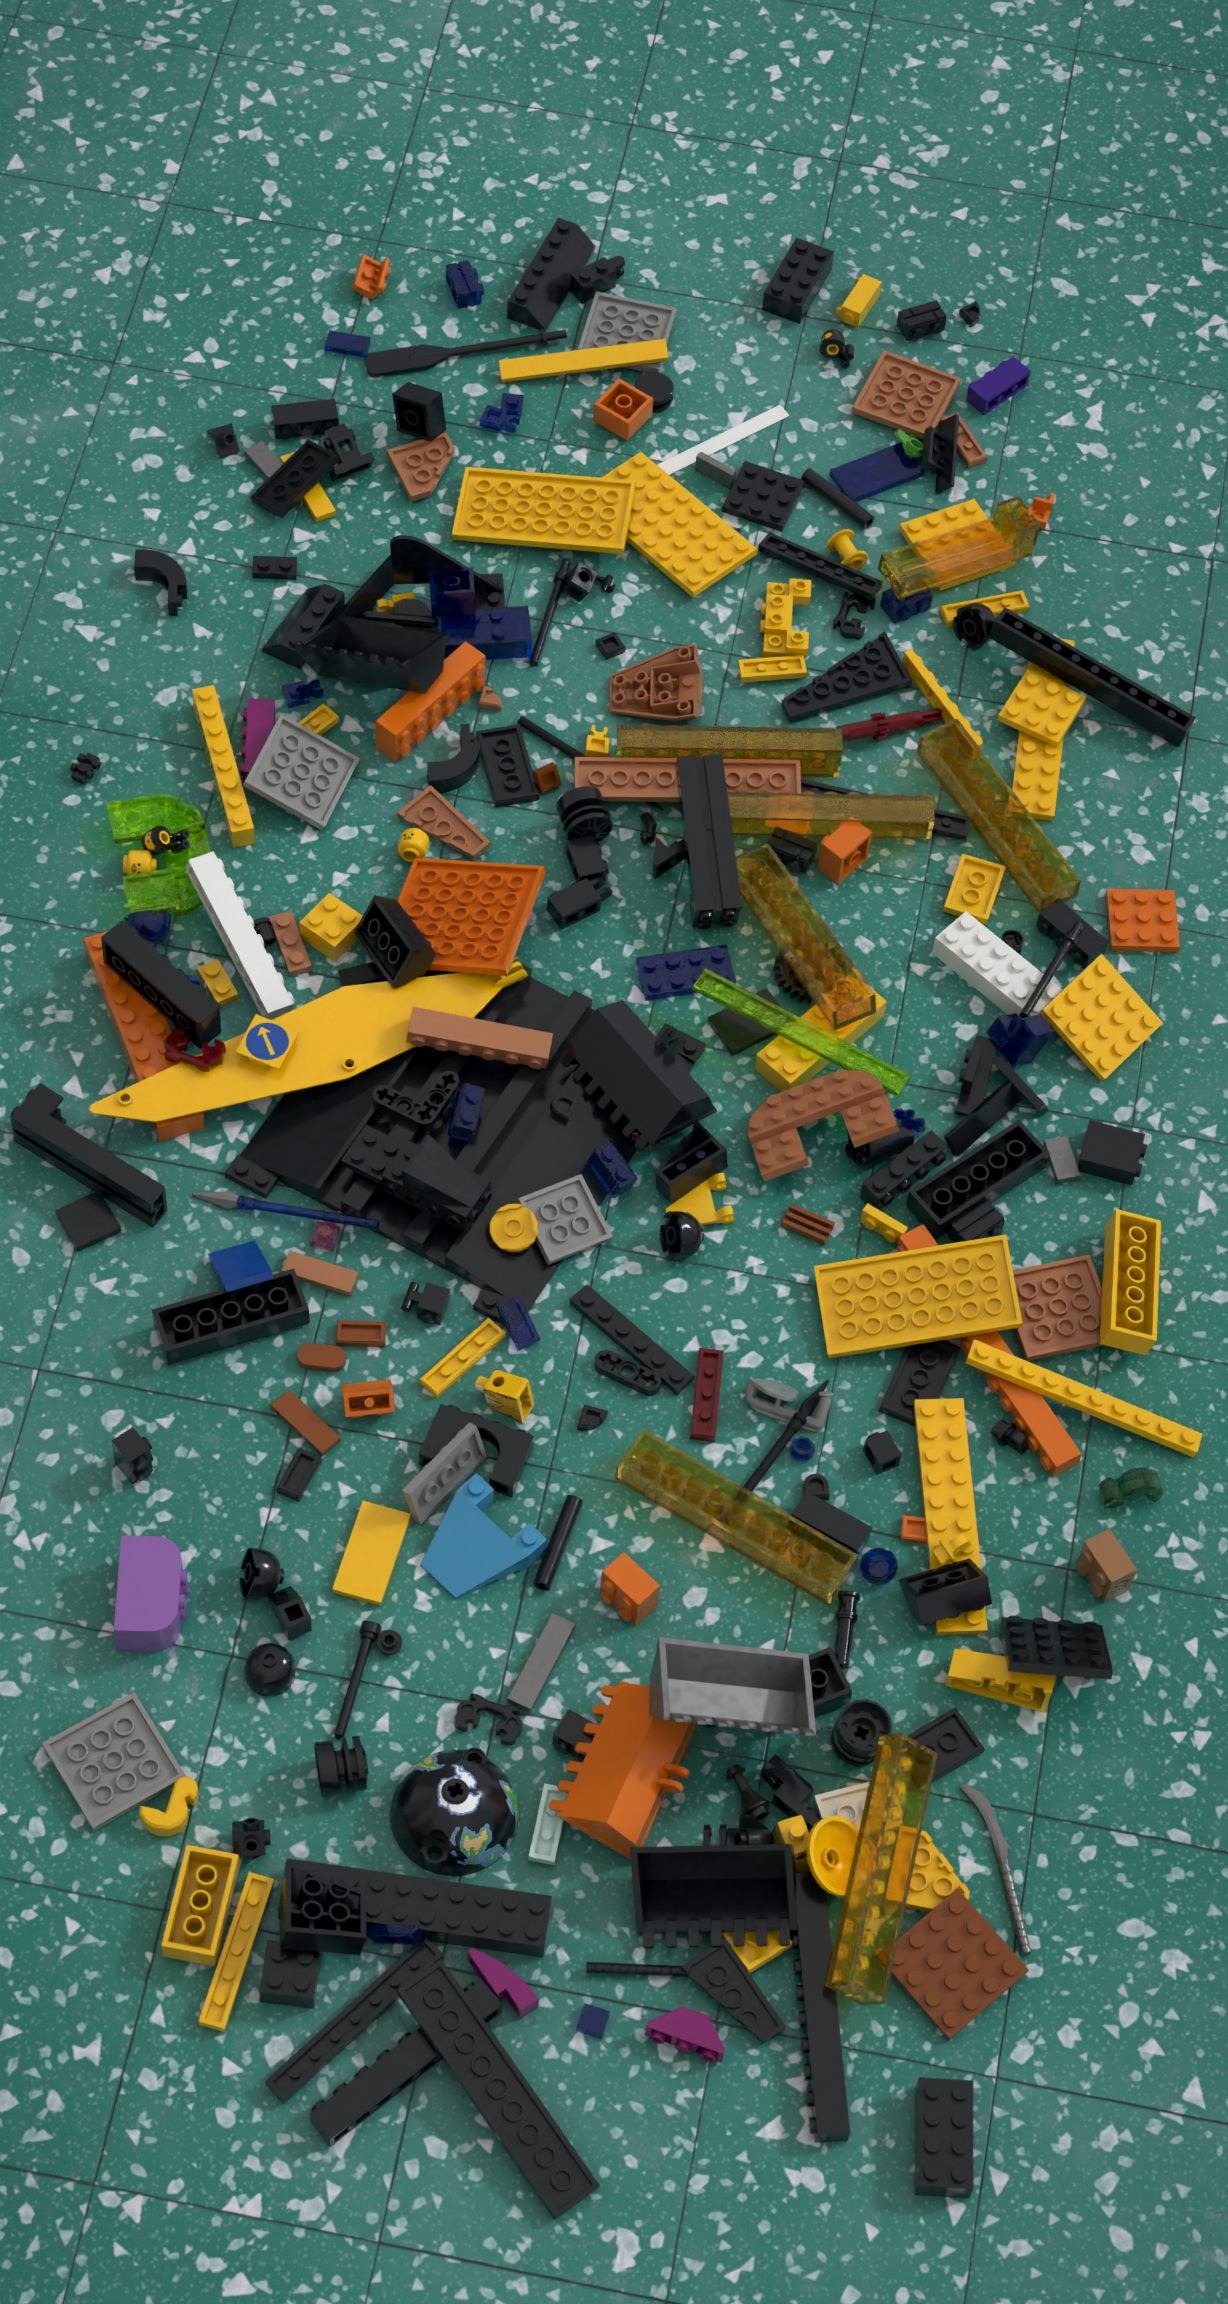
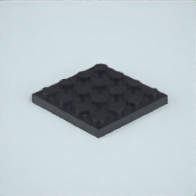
M1019 1616L1001 1617L1000 1630L1008 1671L1112 1679L1113 1669L1102 1625H1098L1095 1622L1081 1624L1073 1623L1069 1620L1056 1622L1048 1621L1044 1618H1034L1031 1620L1022 1619Z

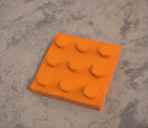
M1106 890L1110 951L1179 952L1180 942L1175 890Z

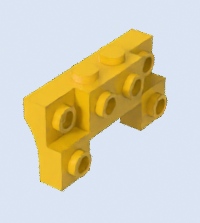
M790 578L789 584L767 582L766 601L761 604V615L765 616V619L760 621V633H764L762 658L804 655V658H807L809 632L791 630L793 604L810 605L811 580Z

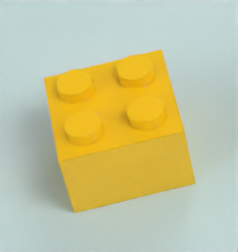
M328 893L299 922V933L302 940L336 962L358 940L353 932L359 924L362 915Z

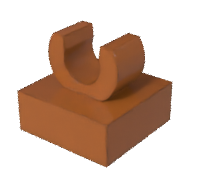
M553 762L533 771L538 791L541 793L562 785L557 765Z

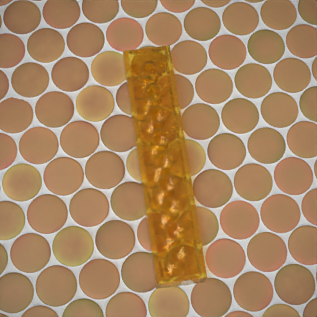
M955 719L920 735L917 753L963 814L971 817L970 823L1000 863L1006 866V871L1037 912L1040 913L1057 898L1064 903L1076 897L1081 884L1080 878L960 721Z
M617 725L615 757L677 758L695 756V758H702L704 755L722 754L723 759L800 760L801 777H839L843 754L842 728Z
M769 843L736 856L740 895L834 1031L876 1013L875 993Z
M644 1428L616 1467L615 1479L829 1607L856 1568L858 1559L856 1553Z

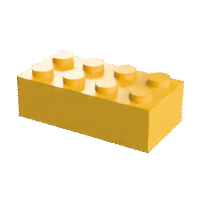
M186 1845L161 1944L163 1957L216 1966L240 1867L238 1854Z

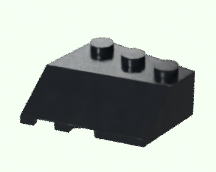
M286 1861L280 1899V1948L360 1955L366 1940V1891L337 1880L331 1882L318 1877V1873L309 1870L305 1872L294 1868L295 1864Z

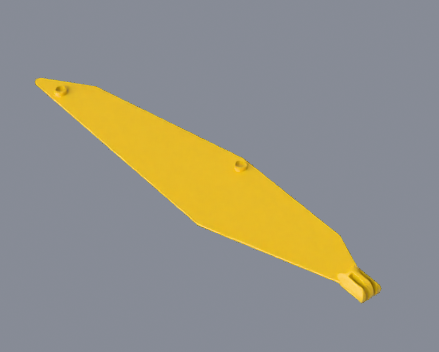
M514 957L508 976L460 972L418 977L398 988H393L389 981L343 986L272 1020L299 1031L279 1070L270 1066L267 1068L251 1063L249 1058L235 1053L245 1035L243 1033L223 1042L226 1048L223 1062L217 1066H209V1072L201 1071L190 1064L178 1063L91 1104L90 1112L95 1115L156 1123L346 1080L416 1047L406 1042L413 1007L475 1018L501 989L526 978L528 974L523 969L518 958Z

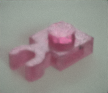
M325 1208L323 1210V1222H316L310 1246L334 1252L340 1234V1226L336 1225L341 1221V1211H337V1215L330 1218L328 1217L329 1209Z

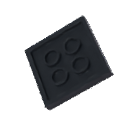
M744 461L722 506V512L782 532L801 494L805 481Z

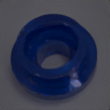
M799 1437L792 1441L790 1454L794 1459L808 1461L814 1455L815 1447L810 1439ZM804 1448L806 1452H799L798 1449Z

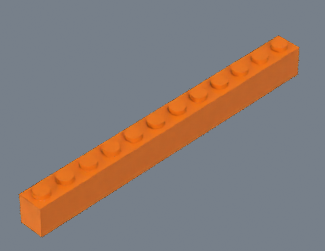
M922 1224L899 1236L896 1250L897 1252L938 1246L925 1225ZM998 1331L959 1337L961 1347L967 1355L974 1339L1013 1355ZM976 1368L987 1379L989 1389L993 1393L996 1392L1000 1398L1004 1411L1009 1412L1013 1417L1017 1430L1024 1433L1030 1449L1037 1452L1041 1465L1046 1471H1050L1052 1476L1055 1477L1079 1464L1081 1452L1041 1394Z

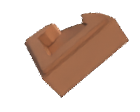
M483 686L479 708L501 711V699L493 692V689Z

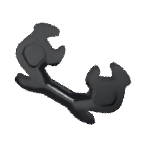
M846 591L842 597L840 611L833 620V629L835 630L837 626H840L842 637L860 640L864 636L865 627H861L862 621L860 619L852 618V620L847 621V614L852 606H855L858 612L865 614L867 606L874 610L876 597L872 601L855 593L849 597V592Z
M473 1693L470 1694L471 1701L461 1702L458 1705L455 1726L462 1732L468 1731L467 1723H473L474 1728H477L480 1723V1715L477 1712L484 1710L500 1715L504 1719V1721H498L495 1731L496 1735H499L501 1732L505 1734V1736L501 1737V1744L514 1745L516 1738L522 1732L523 1723L516 1716L520 1715V1709L516 1706L500 1705Z

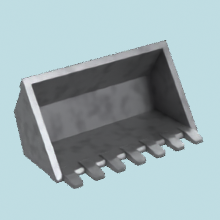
M664 1637L658 1638L657 1652L650 1674V1716L674 1722H690L702 1725L709 1724L721 1727L816 1736L808 1653Z

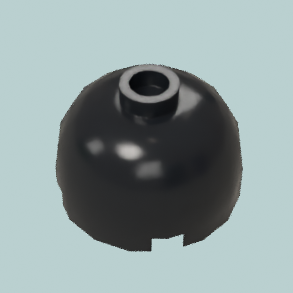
M971 603L956 611L957 616L953 618L954 631L960 641L963 638L969 643L966 645L968 648L976 649L991 641L988 636L996 618L989 607L984 604Z
M668 1211L663 1217L667 1218L665 1225L660 1226L661 1248L663 1252L668 1251V1259L689 1258L698 1251L704 1239V1231L697 1218L692 1214L682 1211Z
M248 1548L241 1564V1569L245 1570L244 1578H240V1592L244 1598L264 1599L276 1591L278 1584L283 1583L284 1570L280 1568L277 1557L268 1550L261 1548Z
M265 1643L258 1645L246 1658L244 1667L246 1682L254 1692L261 1696H267V1694L280 1695L287 1691L295 1680L296 1665L294 1658L287 1648L279 1644Z

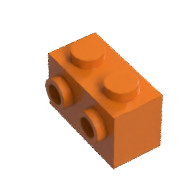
M391 1379L341 1385L345 1417L358 1418L364 1415H385L389 1412H395Z

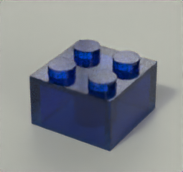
M473 567L429 570L432 617L445 618L447 616L476 614Z

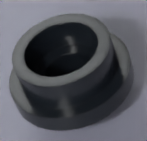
M385 1630L377 1637L376 1645L381 1653L393 1655L401 1649L402 1638L396 1631ZM386 1639H392L394 1642L392 1644H386L384 1641Z

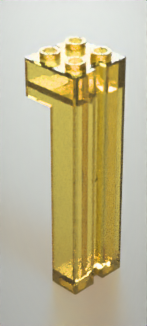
M1020 496L998 502L993 518L881 554L878 569L886 581L890 580L892 583L891 588L897 597L902 599L1031 556L1041 526L1033 514L1029 515L1027 504L1022 501Z

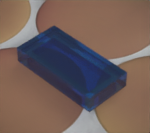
M329 330L325 351L365 357L369 350L371 337Z
M520 1295L496 1306L517 1351L541 1340Z
M366 1924V1935L374 1944H424L425 1934L416 1925Z

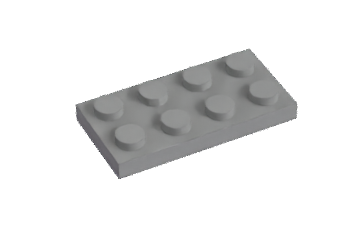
M469 1422L402 1490L413 1520L420 1525L487 1458L478 1428L474 1424Z

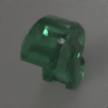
M1147 1467L1130 1469L1116 1479L1108 1477L1099 1484L1103 1505L1108 1508H1116L1144 1495L1153 1502H1156L1163 1495L1158 1473Z

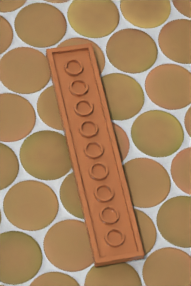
M575 757V788L583 786L595 787L601 792L604 801L679 802L675 769L677 758ZM723 759L729 803L801 804L800 760Z

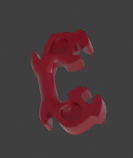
M174 1029L164 1039L166 1050L164 1055L167 1061L190 1064L204 1072L210 1071L209 1066H217L223 1062L226 1048L225 1044L220 1040H214L215 1046H209L208 1042H206L201 1049L203 1056L196 1057L182 1052V1050L186 1051L190 1046L189 1037H186L185 1030Z

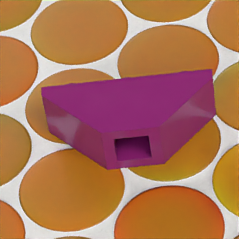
M681 2006L647 2023L645 2035L649 2036L651 2041L658 2044L666 2042L674 2045L675 2049L683 2053L694 2052L708 2062H722L725 2048L707 2014Z

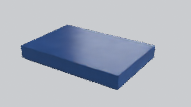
M255 1240L208 1254L210 1263L226 1292L273 1279L272 1270Z

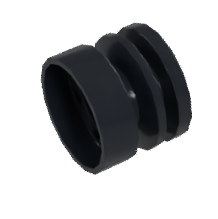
M590 786L575 788L566 792L556 803V810L560 821L563 823L567 840L593 834L594 840L597 843L611 832L613 823L605 808L606 805L599 789Z
M867 1699L855 1700L846 1705L840 1713L831 1735L832 1748L838 1758L846 1764L856 1767L867 1766L875 1762L890 1739L892 1732L891 1717L885 1708L877 1702Z
M352 1736V1749H348L346 1738H341V1750L339 1751L335 1750L332 1740L314 1742L322 1797L339 1794L340 1782L344 1781L348 1791L354 1792L353 1780L356 1779L359 1790H367L368 1764L366 1752L359 1736Z

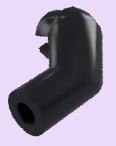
M645 812L641 815L640 819L646 827V832L640 833V840L643 844L648 842L651 844L656 839L657 823L649 812Z

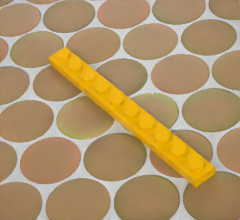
M975 1339L970 1346L965 1361L968 1365L1193 1458L1198 1452L1202 1433Z

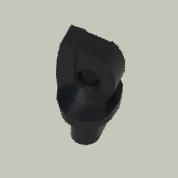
M1002 1419L992 1428L991 1434L997 1438V1442L1000 1445H1009L1022 1455L1029 1449L1026 1437L1016 1430L1015 1423H1008Z

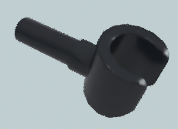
M597 575L595 580L602 583V590L612 593L615 588L614 577L611 575L606 577Z

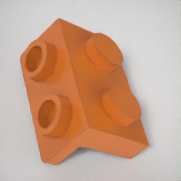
M363 254L359 259L351 289L372 300L378 294H382L386 287L384 280L388 277L391 269L388 267L390 259L386 257L380 263Z

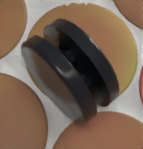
M649 372L637 379L635 388L653 398L652 413L662 412L670 407L673 401L674 386L669 377L658 372Z

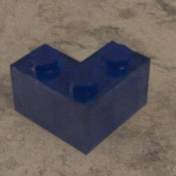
M1017 1013L997 1017L986 1033L1012 1067L1032 1063L1054 1033V1030L1041 1014L1021 1019Z

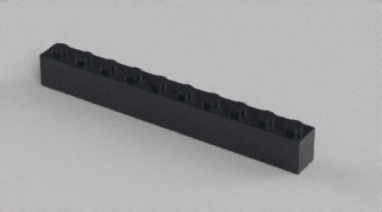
M1004 607L994 621L988 636L990 639L1166 741L1179 747L1189 733L1196 717Z
M797 1872V1931L791 1933L792 1949L797 1950V1959L793 1961L794 1975H799L800 1985H796L797 2001L802 2002V2011L798 2012L799 2027H804L805 2037H801L802 2054H807V2064L803 2065L804 2080H809L810 2090H806L807 2107H812V2117L808 2119L809 2133L814 2134L815 2143L848 2141L850 2125L826 1891L817 1883L811 1872Z

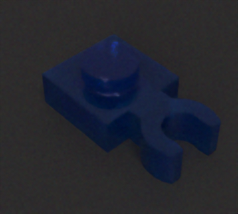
M490 405L486 406L480 419V426L497 431L504 427L511 433L516 432V425L514 424H520L519 416H507V410Z
M312 680L308 685H304L303 681L282 686V693L288 708L310 703V697L316 699L323 697V689L315 690V688L320 687L319 680Z

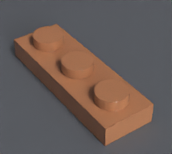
M292 911L269 916L271 928L289 977L312 971V965Z

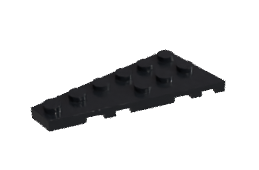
M884 631L874 641L864 644V648L856 653L852 652L830 667L822 676L818 675L815 677L812 683L806 687H800L784 698L781 706L789 722L911 686L912 680Z

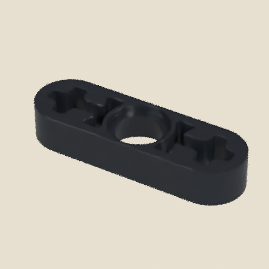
M602 1350L595 1356L594 1367L599 1374L646 1396H653L659 1392L661 1377L657 1372L609 1350ZM606 1359L610 1360V1364L607 1363L606 1366L601 1365ZM617 1364H619L617 1372H614V1367L616 1368ZM625 1368H630L635 1374L630 1378L622 1376L621 1371ZM641 1374L642 1376L639 1378V1382H637L638 1376ZM653 1380L654 1384H651L650 1387L646 1386V1382Z

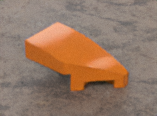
M1050 493L1049 497L1043 499L1039 496L1035 497L1033 504L1029 506L1024 524L1045 529L1056 494Z

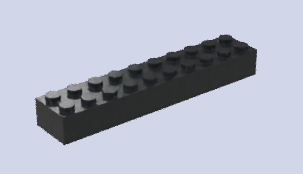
M287 1858V1862L295 1864L294 1868L305 1872L311 1870L318 1873V1877L331 1882L337 1880L366 1891L367 1933L421 1940L426 1936L431 1942L536 1957L544 1956L552 1898L550 1895ZM279 1901V1906H278V1916H279V1920H280V1901Z

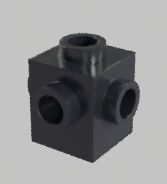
M247 1818L243 1821L232 1822L233 1854H238L239 1857L255 1859L265 1855V1846L270 1845V1829H265L264 1820Z

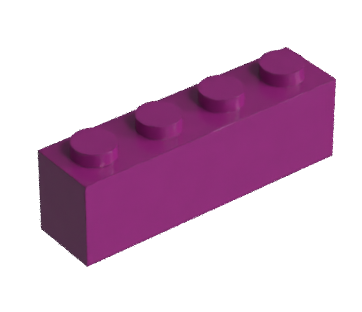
M248 699L247 708H243V721H247V726H242V739H246V744L241 745V758H245V762H241L240 774L245 776V780L275 725V699Z

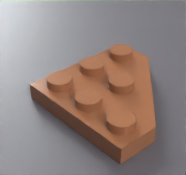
M447 432L440 434L431 442L422 439L387 450V457L411 502L432 495L454 455V446Z

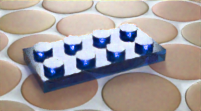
M727 944L636 957V966L645 1001L736 988V979Z

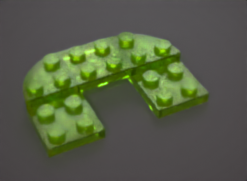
M166 794L106 802L114 844L142 840L146 832L158 825L166 827L171 834L184 829L188 830L190 834L189 838L186 839L190 844L188 849L178 854L172 853L171 849L163 853L166 869L122 876L130 919L176 912L177 916H182L203 905L186 872L188 860L210 853L205 823L200 812L192 804L187 805L181 802L179 797Z

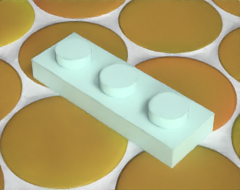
M544 1783L528 1857L529 1861L549 1865L555 1864L564 1820L558 1817V1812L551 1811L548 1806L551 1800L565 1801L568 1793L559 1791L557 1789L558 1786Z

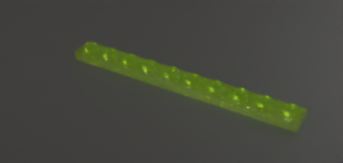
M706 968L693 985V990L843 1069L859 1070L875 1076L881 1082L884 1090L897 1097L900 1096L910 1081V1074Z

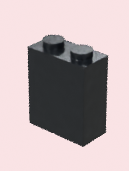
M1090 1120L1077 1166L1079 1172L1132 1185L1134 1177L1139 1178L1142 1164L1138 1162L1140 1157L1144 1158L1147 1144H1143L1145 1134Z

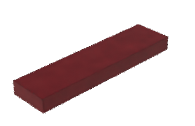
M699 1348L690 1439L715 1442L723 1350Z

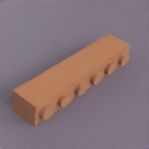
M413 1007L406 1042L418 1047L430 1046L439 1051L451 1050L465 1056L472 1054L481 1056L486 1060L498 1059L508 1064L515 1065L519 1063L528 1065L533 1069H546L553 1033Z

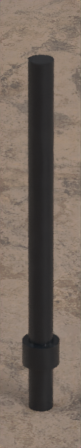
M567 559L562 560L560 569L556 572L553 580L555 584L529 664L532 666L538 665L561 590L568 577L567 572L570 561Z
M1076 921L1072 929L1066 932L1062 939L1061 947L1020 1012L1019 1016L1022 1019H1028L1068 951L1077 943L1078 935L1084 926L1082 922Z

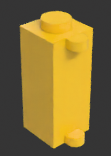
M865 274L856 278L855 287L841 307L838 306L835 310V313L840 316V321L859 328L880 296L882 281Z

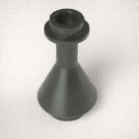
M736 1764L726 1771L727 1780H734L741 1792L742 1815H751L760 1821L769 1815L770 1801L749 1787L742 1775L746 1769L741 1767L740 1764Z

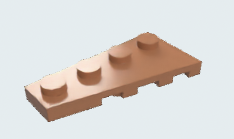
M431 785L397 812L398 818L421 829L428 835L473 860L491 847L490 841Z

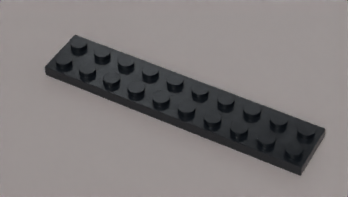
M442 1959L397 1989L396 1993L554 2220L600 2187L595 2177Z

